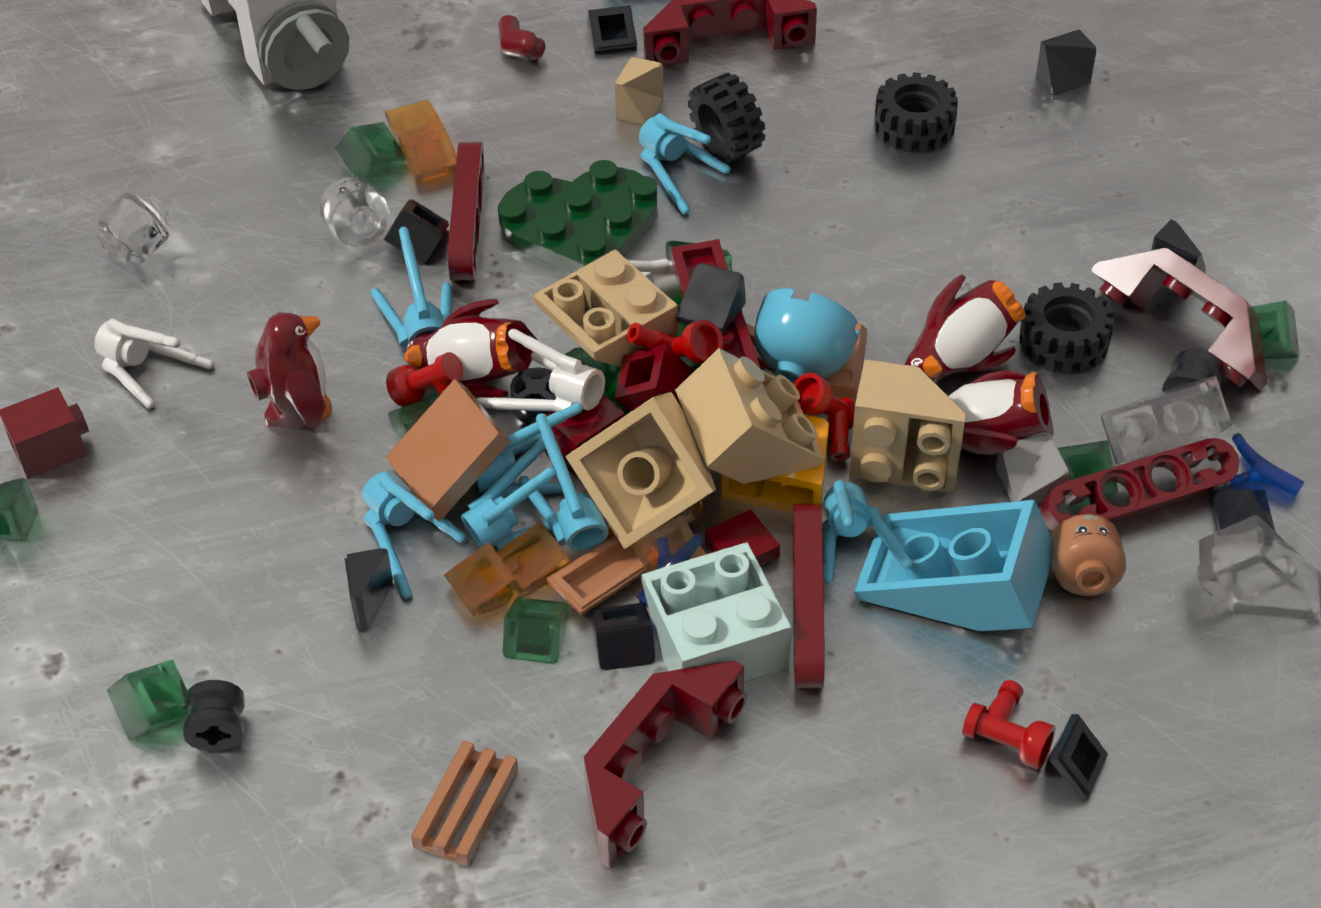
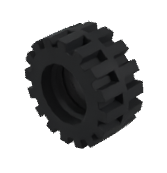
M730 72L724 73L692 88L693 90L688 95L690 97L688 108L692 110V113L689 114L690 120L695 123V130L711 137L709 144L701 143L705 149L709 148L711 155L717 156L718 160L723 163H729L762 146L761 142L765 141V134L762 132L765 130V122L760 119V116L763 115L761 108L756 107L755 101L757 99L753 93L749 94L747 84L744 81L739 82L737 75H731Z
M913 72L912 77H907L903 73L897 76V80L889 78L885 81V86L881 85L879 87L878 94L876 95L875 132L879 133V138L883 142L889 140L890 147L896 149L898 146H902L904 152L911 153L912 148L918 149L919 153L927 152V147H931L933 150L941 148V142L947 144L955 131L958 97H956L954 88H948V82L943 79L938 82L935 81L936 76L930 74L925 78L921 77V73Z
M1060 282L1053 283V289H1049L1046 285L1040 287L1037 294L1032 293L1028 297L1027 303L1024 305L1026 317L1021 321L1019 343L1022 344V351L1025 355L1031 354V362L1035 365H1039L1042 362L1045 363V370L1053 372L1055 368H1061L1062 374H1071L1072 369L1075 368L1079 373L1087 372L1089 365L1095 368L1101 363L1102 358L1105 359L1113 332L1114 311L1112 306L1107 307L1108 300L1103 295L1095 297L1096 290L1089 287L1085 291L1080 290V284L1071 283L1070 288H1067ZM1054 325H1069L1080 331H1063L1055 328Z

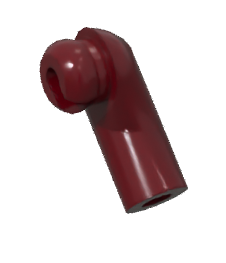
M505 15L499 19L500 47L505 55L514 59H524L527 57L532 61H537L543 56L546 49L543 39L536 37L534 32L521 30L519 20L515 16Z

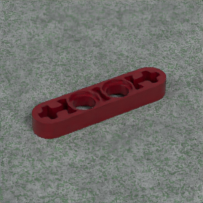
M483 142L458 143L448 241L450 281L476 280L485 173Z
M1207 438L1073 479L1056 486L1042 502L1041 515L1047 528L1053 532L1062 521L1072 517L1069 513L1060 514L1057 507L1063 501L1067 505H1075L1083 502L1089 496L1091 505L1082 508L1076 515H1098L1115 523L1211 493V490H1218L1230 482L1239 470L1240 461L1238 453L1225 440ZM1206 457L1209 461L1218 460L1221 465V469L1217 472L1214 468H1208L1198 471L1192 477L1191 468L1199 465ZM1163 467L1170 470L1176 477V490L1166 492L1156 487L1152 480L1153 468ZM1117 482L1123 485L1129 493V504L1125 507H1118L1108 502L1104 495L1105 483Z
M794 503L792 531L794 688H824L825 638L821 504Z

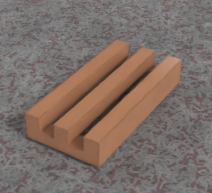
M463 740L411 835L413 848L468 867L518 771L517 758L506 755L504 760L496 758L494 750L484 748L482 752L475 750L473 743ZM471 766L474 767L438 836L434 839L433 836ZM488 772L496 774L459 846L451 845L462 821L466 818L472 807L473 801Z

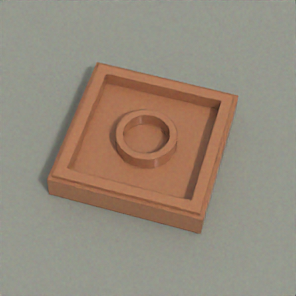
M454 379L388 453L386 458L403 482L413 492V495L434 512V519L440 521L511 441L468 388Z

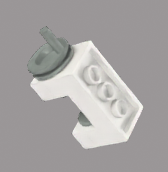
M200 0L212 16L228 13L233 10L236 11L246 62L263 85L278 82L284 88L294 90L317 87L331 79L342 67L349 52L350 37L344 23L338 18L335 0Z

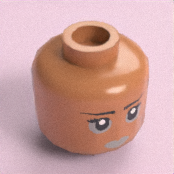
M1093 514L1075 515L1062 521L1053 530L1051 535L1052 567L1054 576L1063 589L1079 596H1096L1112 590L1122 580L1126 571V555L1120 534L1112 522L1102 516Z

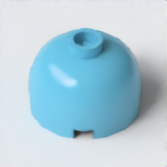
M782 288L771 290L763 298L757 314L754 332L756 350L767 366L775 371L774 375H782L792 383L806 373H815L824 379H829L846 366L854 352L860 335V329L855 331L857 324L855 316L839 303L811 292L809 300L806 301L792 298L795 289Z

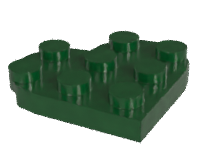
M609 160L594 162L588 172L583 173L572 182L552 178L545 171H533L526 175L524 182L519 183L506 192L498 204L499 225L504 231L506 242L513 247L573 273L615 249L624 258L652 228L658 217L657 182L655 179L643 176L637 171L617 167L615 163Z

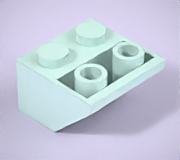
M748 542L641 574L660 651L668 671L736 661L744 665V682L789 668L791 625Z

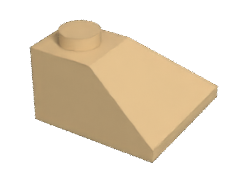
M672 392L652 397L565 456L624 549L716 490L711 471L706 467L686 415Z

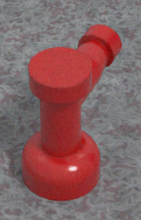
M700 320L689 324L684 329L682 336L679 337L648 329L646 326L636 322L629 327L627 332V341L632 344L642 345L647 349L666 344L680 358L687 356L695 363H704L718 348L723 350L722 333L717 325L709 320Z
M452 352L437 356L434 364L419 370L410 365H401L390 370L387 374L386 387L388 394L398 406L404 408L412 406L422 400L425 389L434 386L441 395L454 379L460 381L463 377V366L460 359Z
M815 373L801 375L793 384L800 394L798 403L803 414L817 416L823 413L827 415V422L829 423L828 436L831 444L829 446V458L833 461L849 459L850 446L848 445L849 430L853 428L856 401L847 397L839 399L832 395L831 386L828 381Z
M1006 680L1002 683L998 690V695L991 702L988 709L986 706L976 702L971 705L964 721L962 735L974 740L980 735L1019 750L1020 760L1024 765L1041 770L1051 750L1056 726L1044 721H1034L1026 728L1010 722L1009 719L1014 707L1019 703L1024 690L1019 683L1013 680Z

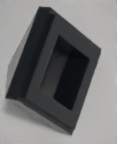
M1211 490L1210 498L1219 537H1271L1275 535L1276 531L1265 490Z
M1072 714L1047 760L1080 800H1085L1089 798L1108 753L1080 715Z

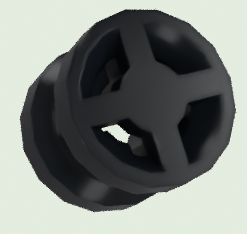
M1200 349L1181 351L1175 357L1171 373L1164 381L1162 387L1163 398L1169 406L1185 414L1198 415L1206 412L1211 408L1216 395L1215 390L1221 385L1225 372L1222 363L1217 357L1207 351Z
M536 367L519 372L510 384L511 398L555 400V394L549 389V379L552 371ZM513 410L514 422L519 428L523 429L535 423L538 414H546L549 411Z
M205 680L190 687L185 695L186 711L190 714L186 718L183 727L185 742L193 748L208 752L229 750L241 743L244 726L238 716L242 714L245 707L243 690L238 685L223 680Z

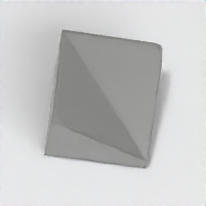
M1050 433L1019 439L1017 445L1012 450L998 453L996 471L1011 502L1035 500L1036 504L1042 503L1056 486L1067 482L1069 479L1068 467Z

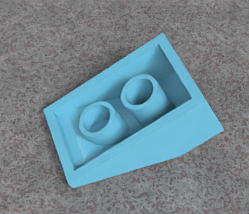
M1035 500L882 514V520L912 560L913 565L910 569H904L876 532L854 590L858 600L977 631L1033 628L1052 563V537Z

